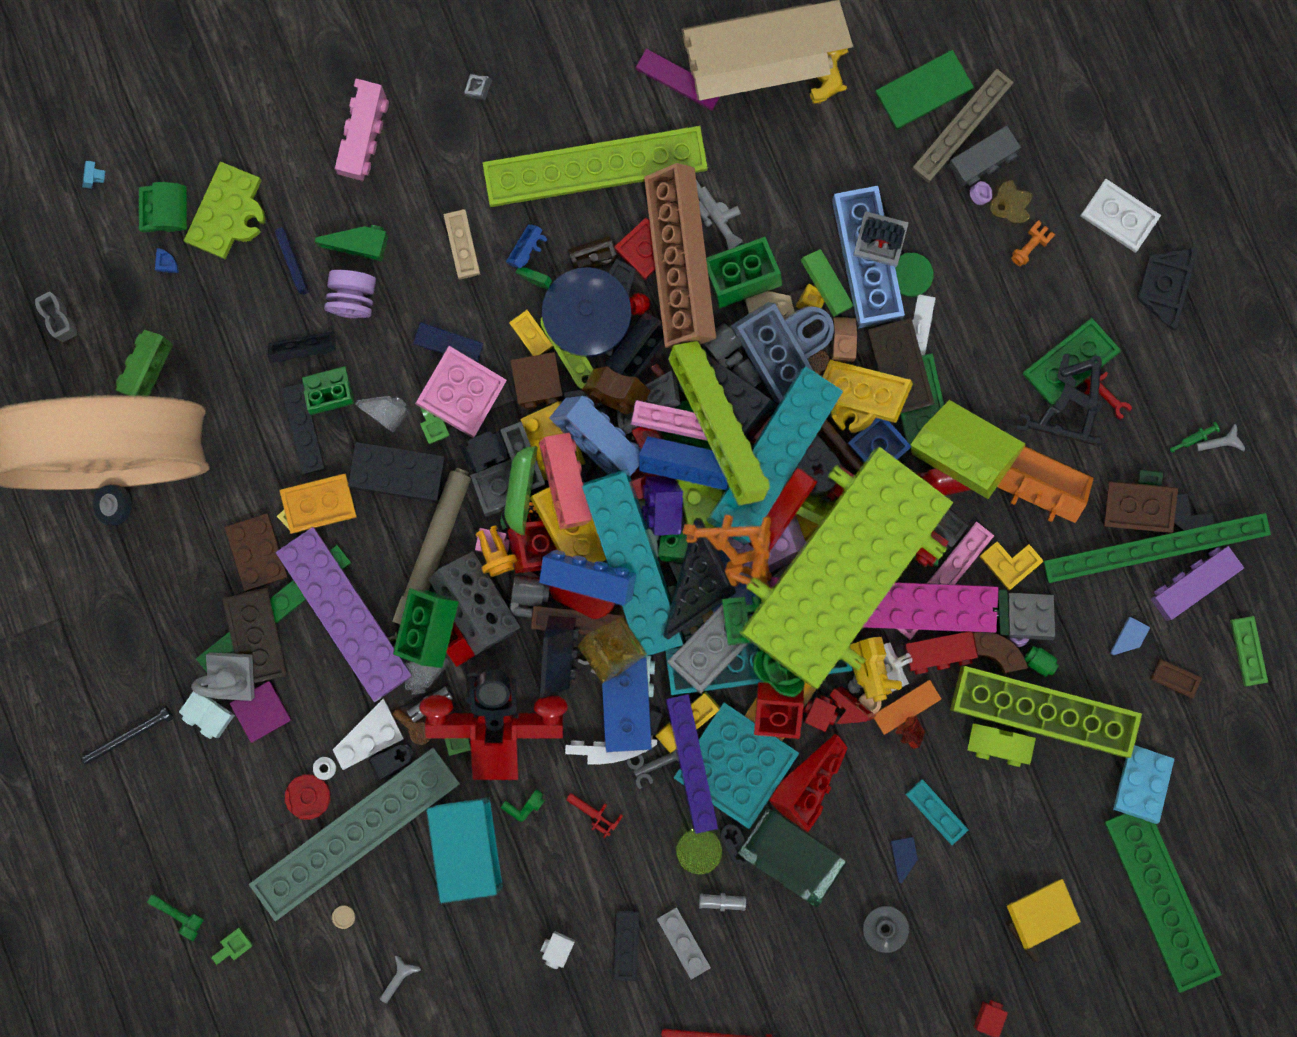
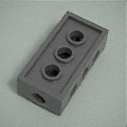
M472 551L438 569L428 580L437 594L459 601L454 622L474 654L477 655L508 638L521 627L488 574L483 573L482 565Z

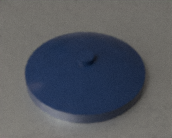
M577 268L562 274L551 284L543 300L542 319L547 334L560 349L575 356L593 357L612 350L624 338L631 321V304L625 288L614 276L596 268Z

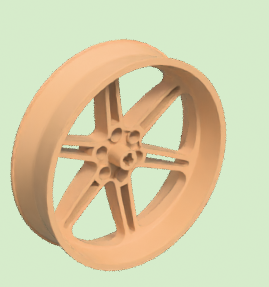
M153 397L71 398L1 408L0 487L33 490L100 489L106 485H118L121 487L171 482L201 475L209 470V465L206 463L201 445L203 416L206 413L205 408L188 401Z

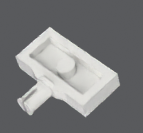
M884 644L886 651L884 665L888 679L902 681V687L908 685L909 683L902 666L912 662V658H909L911 655L907 653L898 658L891 644Z

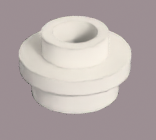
M328 757L317 759L313 765L315 776L321 780L333 777L336 772L335 762ZM322 764H326L328 766V771L326 773H323L320 770Z

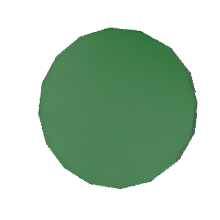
M917 253L903 254L899 258L897 267H895L901 295L917 297L925 293L931 286L934 278L933 268L924 256Z

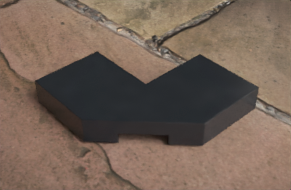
M1188 494L1177 495L1174 525L1185 531L1214 524L1213 513L1191 516Z

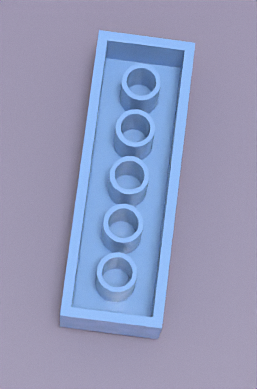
M878 186L834 194L832 203L858 328L902 320L905 314L895 267L853 256L864 212L884 216Z

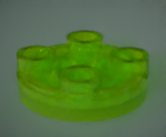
M691 829L683 834L678 841L677 858L681 866L688 872L706 874L714 870L719 864L722 857V846L717 836L711 831L695 834L694 829Z

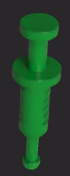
M1213 422V426L1204 431L1201 427L1198 428V432L1183 439L1181 444L1171 447L1170 452H1175V450L1181 447L1187 448L1202 439L1204 441L1208 440L1206 435L1214 431L1220 432L1219 426L1216 422Z

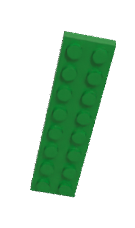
M1125 813L1104 821L1177 992H1184L1221 976V972L1156 824Z

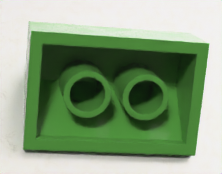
M144 330L142 334L137 336L135 341L136 348L133 354L127 357L125 362L127 367L116 381V391L127 397H149L173 346L164 336Z

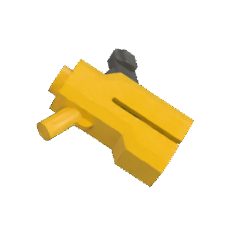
M872 637L850 644V648L866 659L864 664H860L862 667L858 671L854 669V678L848 684L851 693H859L860 688H864L866 699H873L874 702H879L887 699L886 695L892 693L891 689L901 690L902 681L888 679L884 665L886 651L882 637Z

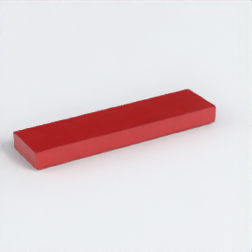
M797 468L766 515L771 520L769 528L771 532L769 553L818 482L800 468Z

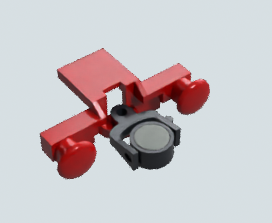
M487 670L481 673L480 676L476 673H469L466 676L468 681L466 702L471 705L472 713L449 714L453 709V703L449 698L442 695H432L421 701L419 709L426 716V738H471L473 780H518L517 738H563V714L568 709L567 702L562 697L551 695L539 698L535 702L534 710L536 713H519L518 718H514L513 714L517 711L516 679H512V682H510V678L499 670ZM510 691H511V700H512V701H511L510 703L506 704L507 701L509 700ZM486 727L492 731H497L504 727L503 743H485Z

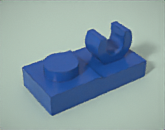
M528 225L506 260V263L512 267L521 268L529 261V254L532 250L540 252L541 248L536 245L537 240L547 241L544 235H540L542 229L535 225Z

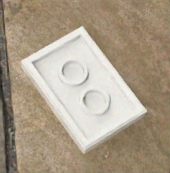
M1107 179L1104 180L1081 214L1082 218L1135 253L1161 216Z

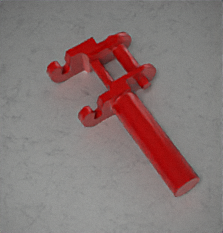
M572 793L566 799V801L590 817L597 819L596 823L593 822L591 824L593 826L591 830L596 828L604 834L603 838L611 835L609 831L611 829L614 830L623 817L620 814L616 822L611 823L601 815L607 806L606 803L598 811ZM600 820L610 826L608 830L598 825Z

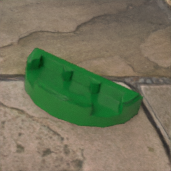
M523 266L515 272L541 288L549 289L552 279L545 274Z

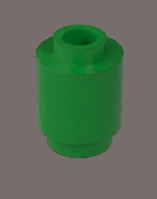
M1034 645L1024 657L1027 666L1044 677L1048 674L1052 676L1059 666L1056 663L1058 658L1041 647L1037 648Z

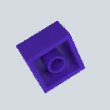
M665 476L646 477V485L642 486L645 506H642L641 510L647 527L651 529L654 536L681 534L682 489L674 478Z

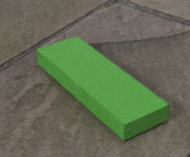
M821 249L801 259L802 264L833 317L854 306Z
M1255 617L1230 620L1244 687L1268 683Z

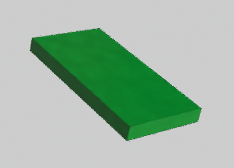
M951 50L877 89L875 93L895 129L898 130L973 90L974 87L954 51Z
M1091 318L1025 370L1023 375L1048 404L1054 406L1061 397L1065 387V383L1059 381L1057 377L1064 354L1070 353L1069 366L1089 360L1093 356H1099L1102 359V368L1117 356L1121 350L1094 319ZM1091 370L1072 376L1076 381L1075 388L1091 376Z
M933 353L922 355L935 404L900 414L904 437L910 445L923 426L944 406Z

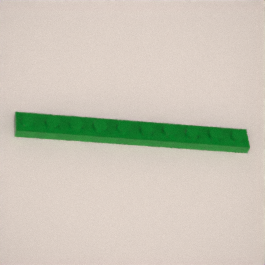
M1263 513L1046 560L1043 564L1047 582L1052 583L1269 536L1271 532L1267 515Z

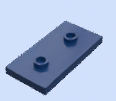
M647 658L601 661L606 752L652 750Z

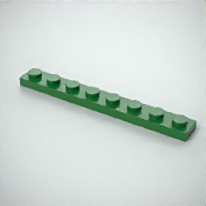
M338 545L330 550L342 570L352 564ZM294 580L270 599L275 624L307 600ZM230 632L196 658L206 672V655L209 652L235 654Z

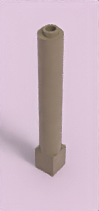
M456 468L455 471L450 470L405 593L400 599L392 622L401 624L409 588L429 591L431 588L428 578L438 569L471 478L468 477L469 472L459 468Z

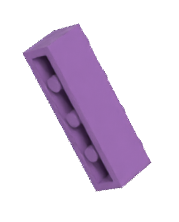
M1229 546L1214 548L1208 553L1210 557L1205 561L1199 559L1190 566L1192 570L1188 573L1181 572L1172 578L1174 583L1168 587L1164 584L1154 591L1155 596L1151 598V601L1166 621L1174 619L1244 569Z

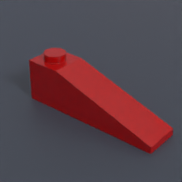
M834 734L779 784L769 801L778 812L803 830L809 832L822 812L823 806H821V802L825 793L829 794L831 790L829 786L833 774L838 773L848 747L838 735Z

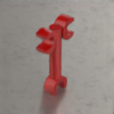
M1107 372L1100 376V381L1107 377ZM1091 376L1082 382V384L1087 386V390L1084 392L1085 395L1090 393ZM1100 383L1099 394L1114 408L1115 417L1121 420L1124 416L1120 413V408H1125L1129 412L1132 409L1131 405L1126 402L1121 403Z

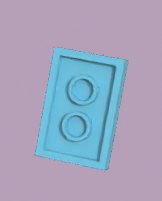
M1134 745L1131 758L1125 759L1113 810L1158 824L1164 806L1174 758Z

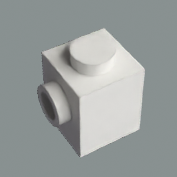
M554 931L551 939H545L541 948V952L544 953L542 959L546 960L545 964L554 969H558L559 966L563 968L575 940Z

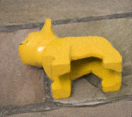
M848 48L827 52V55L832 57L833 68L830 69L831 75L817 77L823 84L819 89H811L809 95L813 104L824 102L837 92L847 89L842 84L837 61L842 55L848 53Z

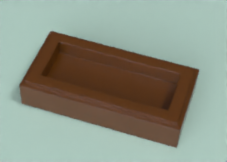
M1159 659L1150 680L1193 699L1202 678Z

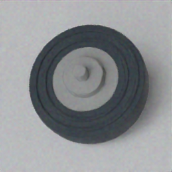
M106 485L95 494L93 510L97 519L103 524L118 525L126 521L130 515L132 502L129 493L123 487Z

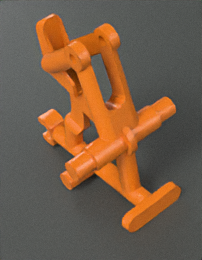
M731 515L724 516L721 528H696L692 524L684 526L683 534H688L687 542H696L697 538L707 537L717 550H723L731 561L727 563L725 573L732 586H738L739 582L746 585L751 582V578L740 575L742 572L758 578L769 587L767 581H770L772 577L768 565L770 555L768 548L771 535L769 531L770 517L763 518L762 526L731 527L733 522ZM749 536L754 550L738 554L729 541H727L728 537ZM753 561L752 568L744 566L745 563Z

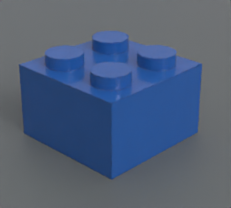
M875 418L869 427L862 430L847 444L863 464L873 450L881 447L897 460L911 448V445L889 421Z

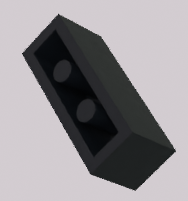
M644 313L606 362L605 366L618 374L637 378L664 343L662 322L658 318Z

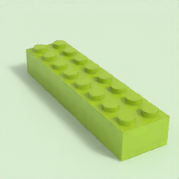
M967 666L960 668L950 711L1124 758H1131L1142 716L1138 712Z

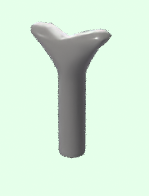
M1236 424L1233 425L1225 437L1195 444L1197 451L1222 446H1232L1245 451V447L1237 437L1238 428Z
M395 956L397 973L379 999L387 1004L403 979L414 972L421 971L420 967L404 964L399 956Z

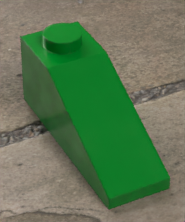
M371 225L370 228L363 226L316 237L315 243L321 248L382 262L388 235L384 228Z

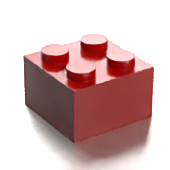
M542 521L527 522L525 535L518 534L511 528L507 530L512 555L515 554L517 561L514 563L515 574L540 571L543 557L551 551L557 550Z
M758 682L754 735L800 739L804 688L795 697H789L777 692L769 683Z

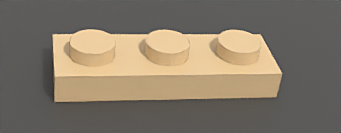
M466 210L444 214L458 279L480 275Z

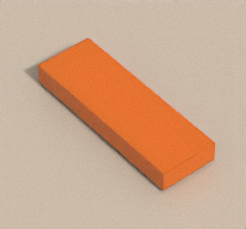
M928 680L875 713L874 720L883 735L940 701L941 697L931 681Z

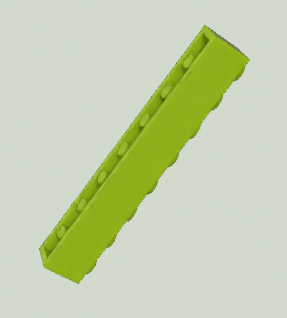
M698 341L673 345L668 360L738 505L764 500L770 488L769 480L764 476L760 468V462L755 458L751 450V444L742 432L741 423L737 421L732 405L728 403L723 387L719 385L715 377V371L713 367H710L704 349L701 348Z

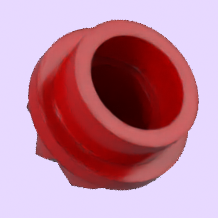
M636 293L633 297L629 298L633 315H643L650 309V299L645 294Z

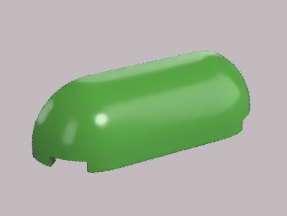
M529 446L520 450L513 458L504 514L510 528L521 535H525L537 446Z

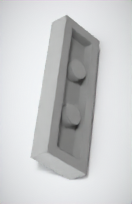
M677 907L657 918L690 979L711 968Z

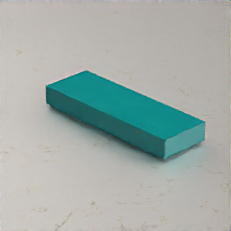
M923 779L905 794L951 845L968 831L965 825Z

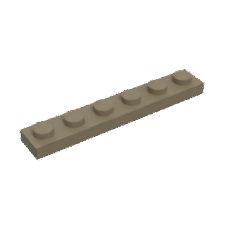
M996 69L913 166L912 170L930 183L1014 82Z

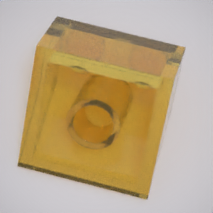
M623 617L587 634L578 645L602 684L620 675L647 655Z

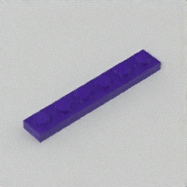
M689 694L665 699L694 833L718 829Z

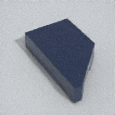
M914 837L890 841L898 883H903L918 860Z

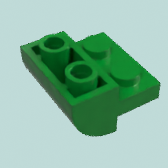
M155 182L153 186L139 187V231L145 233L161 230L166 232L187 230V186L170 182Z
M345 366L302 378L307 410L310 415L355 403Z

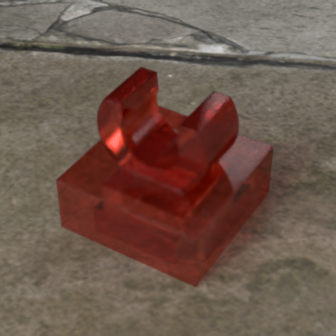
M916 716L908 717L905 725H899L895 732L896 734H903L901 743H908L911 749L920 748L925 735V731Z

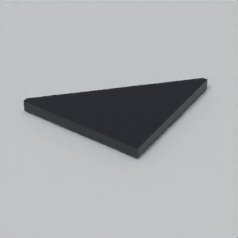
M701 518L694 520L693 525L696 528H705ZM707 537L697 538L696 542H688L663 634L665 639L669 640L721 604L722 599H728L736 593L734 586L730 584L725 573V567L716 548Z

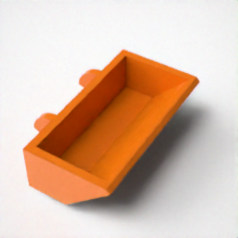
M1025 446L997 487L1013 494L1010 503L1013 505L1016 504L1018 497L1050 511L1047 520L1050 522L1054 520L1055 515H1058L1076 523L1087 505L1094 478Z

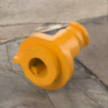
M492 526L489 530L497 549L494 553L491 552L484 531L481 530L476 533L487 562L481 569L484 574L490 573L491 577L514 570L513 563L517 561L515 554H507L503 541L497 533V526Z

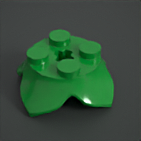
M763 650L758 651L755 655L753 670L760 680L769 683L777 692L789 697H795L803 690L805 682L787 668L784 669L779 662Z

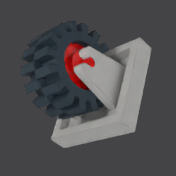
M865 211L853 256L897 267L908 222Z

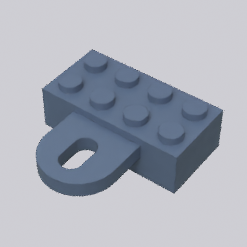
M771 302L764 304L731 325L772 398L778 403L781 402L794 379L805 366L813 371L807 358L826 347L834 333V324L830 315L821 308L804 307L784 319L776 304ZM819 319L822 323V328L812 336L805 338L802 334L803 328L812 321Z

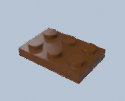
M1109 481L1104 526L1173 533L1178 488Z
M268 513L225 527L244 591L289 578L285 566L276 554L280 548Z

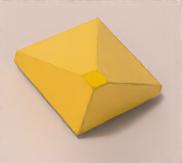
M807 284L796 307L801 309L812 306L822 309L825 301L816 287Z

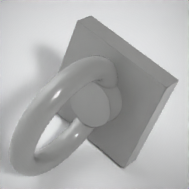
M212 652L206 655L207 675L196 679L192 683L191 688L194 693L214 699L252 701L255 698L252 655Z

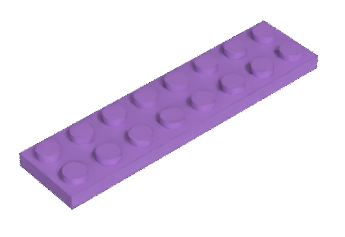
M312 527L276 552L374 702L412 677L401 657L393 654V645L315 528Z

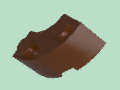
M607 366L593 369L582 389L594 403H601L619 410L623 414L633 412L636 400L645 402L651 391L638 378L618 374Z
M989 632L973 633L977 656L991 659L998 666L1001 673L1028 668L1022 653L1008 639Z

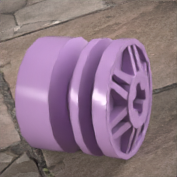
M331 270L327 286L337 291V293H328L326 295V299L331 302L325 303V311L346 318L370 317L372 310L368 307L373 305V301L363 296L374 294L376 278L356 271Z

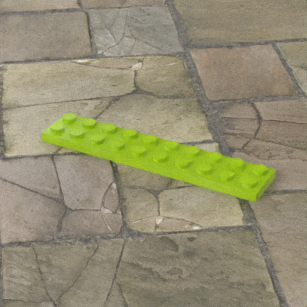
M700 126L483 162L490 207L645 181V176L675 163L695 167V173L707 171L708 169Z

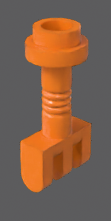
M1039 220L1028 232L1032 236L1030 241L1021 250L1016 249L1012 253L1011 259L1018 266L1028 263V255L1035 246L1040 243L1045 247L1055 236L1053 232L1049 233L1047 238L1044 236L1045 232L1049 229L1046 226L1039 232L1037 229L1042 224Z

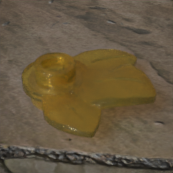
M1013 180L1007 181L999 187L998 196L992 200L990 205L991 212L996 217H1006L1012 223L1026 222L1030 219V215L1025 208L1031 201L1032 193L1016 190ZM998 204H1003L1005 210H999Z

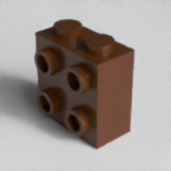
M555 352L511 360L519 407L524 406V409H533L537 407V404L546 403V405H552L563 399Z

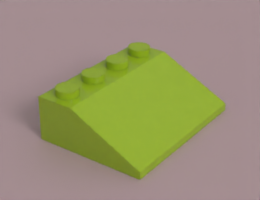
M949 400L923 426L911 443L912 455L989 499L1026 444Z

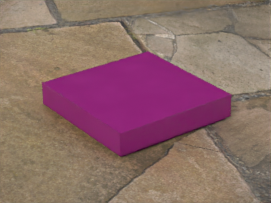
M271 681L254 689L255 698L252 701L235 700L229 703L251 743L292 721Z

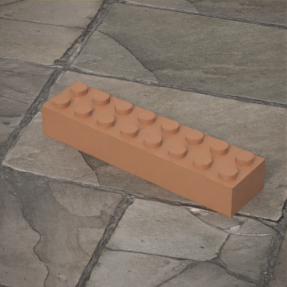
M675 163L644 177L665 348L671 349L673 345L694 341L703 344L716 339L695 167Z

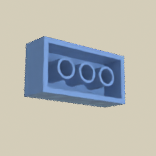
M588 397L565 398L549 417L564 433H570L571 439L575 440L576 445L607 475L628 469L631 476L639 466L640 447L633 442L630 443L625 438L626 434L620 428L614 427L609 422L610 418L605 413L599 412L594 407V402Z

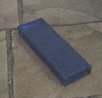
M283 227L275 229L297 291L301 295L309 293L286 231Z
M421 322L413 342L414 345L444 354L450 346L477 363L484 346L481 342Z

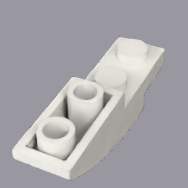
M651 735L653 748L657 745V740H653V735ZM571 740V745H566L565 754L588 755V764L619 762L648 751L606 752L605 742H593V746H584V741Z

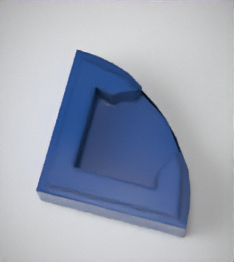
M157 248L155 271L179 273L178 264L174 257L167 251Z

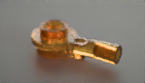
M822 350L807 359L813 371L820 376L830 361L828 354Z
M395 710L392 716L409 729L410 739L414 743L423 745L430 741L431 738H426L425 723H414L401 710Z

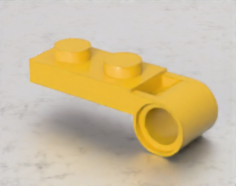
M706 691L691 703L696 730L720 710V706ZM669 722L655 737L671 753L676 749L671 723Z

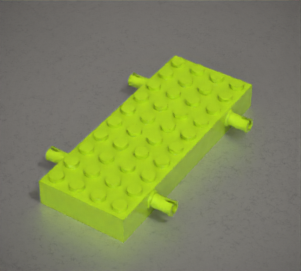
M881 447L873 450L853 477L839 468L838 465L832 469L828 477L844 488L843 493L776 584L769 588L758 578L753 577L746 586L747 589L762 599V603L740 631V634L815 689H818L840 659L844 660L856 671L862 667L860 664H864L866 659L850 648V643L918 550L923 547L936 559H940L943 555L942 552L945 553L947 549L931 537V532L953 502Z

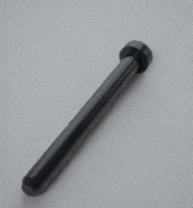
M166 705L160 708V713L84 755L81 758L82 763L88 764L164 720L167 722L173 720L170 709Z

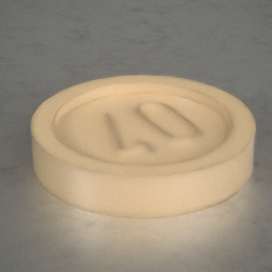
M339 906L332 914V921L338 928H349L355 921V912L349 906Z

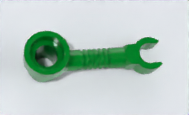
M151 895L147 903L183 923L178 933L194 941L204 919L194 913L189 917L156 895Z

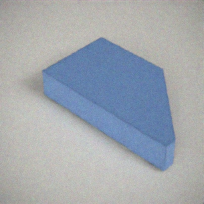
M1128 617L1110 654L1116 655L1139 648L1150 627L1132 617Z

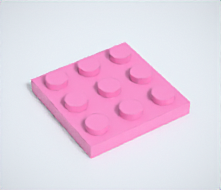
M449 346L415 404L474 438L507 380Z

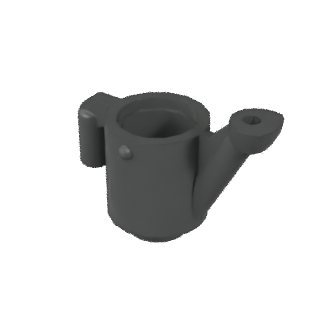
M722 324L715 327L716 339L700 344L709 357L727 369L733 367L743 358L742 354L737 351L726 359L741 346V342L731 327L732 324L729 326Z
M533 572L515 574L510 607L511 613L515 616L531 618L533 609L522 608L519 605L542 607V602L548 603L550 585L539 583L540 577Z

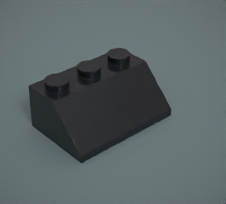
M548 616L543 640L541 698L569 689L571 680L576 678V667L572 666L573 660L577 661L578 647H574V641H578L579 627H575L576 618Z

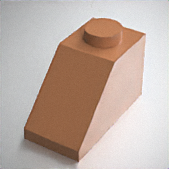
M834 317L831 360L854 363L857 347L856 318Z

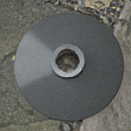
M882 906L872 910L867 915L863 925V934L865 940L873 949L883 953H890L900 949L905 944L909 935V925L907 919L899 910L889 906ZM884 924L889 926V931L886 933L881 931V927Z

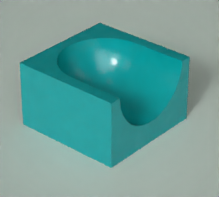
M490 797L435 805L433 808H427L440 903L496 895L503 888Z

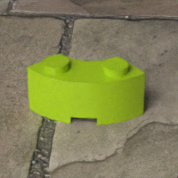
M973 724L967 750L976 752L975 757L989 760V757L993 756L1006 759L1008 765L1020 767L1021 763L1030 765L1036 738Z

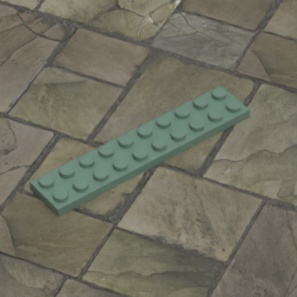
M433 747L251 882L249 886L274 921H277L460 785V782Z

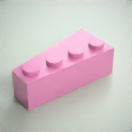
M355 79L354 87L358 89L357 95L354 98L351 97L349 106L351 107L350 115L352 116L351 119L348 118L345 122L344 135L347 137L346 140H341L335 170L338 175L363 181L365 175H368L370 172L371 162H369L371 154H375L377 147L375 138L377 133H381L383 126L381 117L383 113L387 112L389 100H387L382 85Z

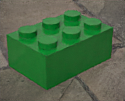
M766 237L706 258L709 284L719 308L782 286L781 272Z
M409 588L393 654L421 666L443 668L459 601L431 591Z

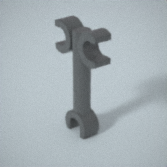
M675 749L672 753L644 765V758L641 754L638 755L640 759L638 765H633L630 759H627V764L633 769L637 778L636 785L641 789L640 780L645 777L649 780L650 784L653 783L652 777L647 773L679 760Z

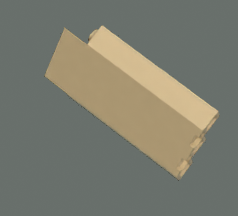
M839 0L815 5L795 6L682 29L685 51L688 53L691 75L694 77L698 100L831 75L830 69L833 68L831 55H827V52L853 47Z

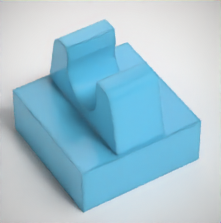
M85 162L82 187L92 188L93 182L104 183L105 171L94 169L95 162Z

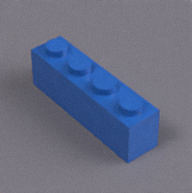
M647 437L639 454L640 471L713 488L728 489L729 484L712 450Z
M553 550L543 557L539 583L624 606L632 600L636 573L629 572L627 568L609 567L605 562L586 561L585 557H571L559 550Z

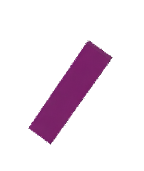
M648 49L645 50L636 66L637 71L713 111L721 97L698 100L693 75Z

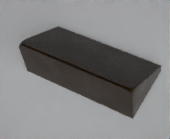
M610 236L568 249L574 269L597 268L615 262L617 259Z

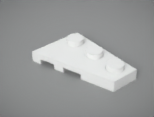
M384 698L333 749L342 770L404 739Z

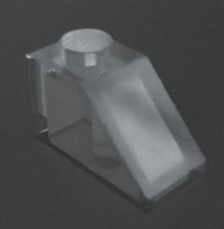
M390 396L357 400L355 403L359 409L392 433H394L409 413L405 408L407 404L397 396L395 399Z
M445 658L443 668L421 666L414 662L405 663L412 674V677L405 681L406 691H412V695L425 693V689L431 688L448 667L450 658Z

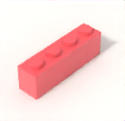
M570 433L544 437L539 442L559 528L561 530L586 525L591 521L592 515L582 488L584 484L580 475L582 467L580 461L576 459L575 440L571 439Z

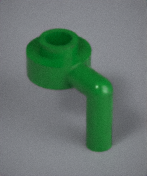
M536 789L521 811L507 801L503 803L501 809L519 822H523L533 809L539 810L545 801L542 799L544 794Z

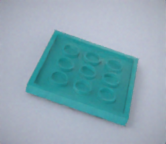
M723 703L700 737V749L713 805L750 829L799 752L776 737L754 735L755 723L726 703ZM679 769L674 779L684 785L681 769Z

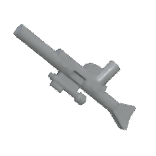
M696 180L698 198L700 200V214L706 227L712 225V221L708 219V216H711L726 238L728 249L738 247L743 243V240L735 236L726 224L728 219L741 214L738 206L729 209L723 202L716 203L707 188L701 187Z

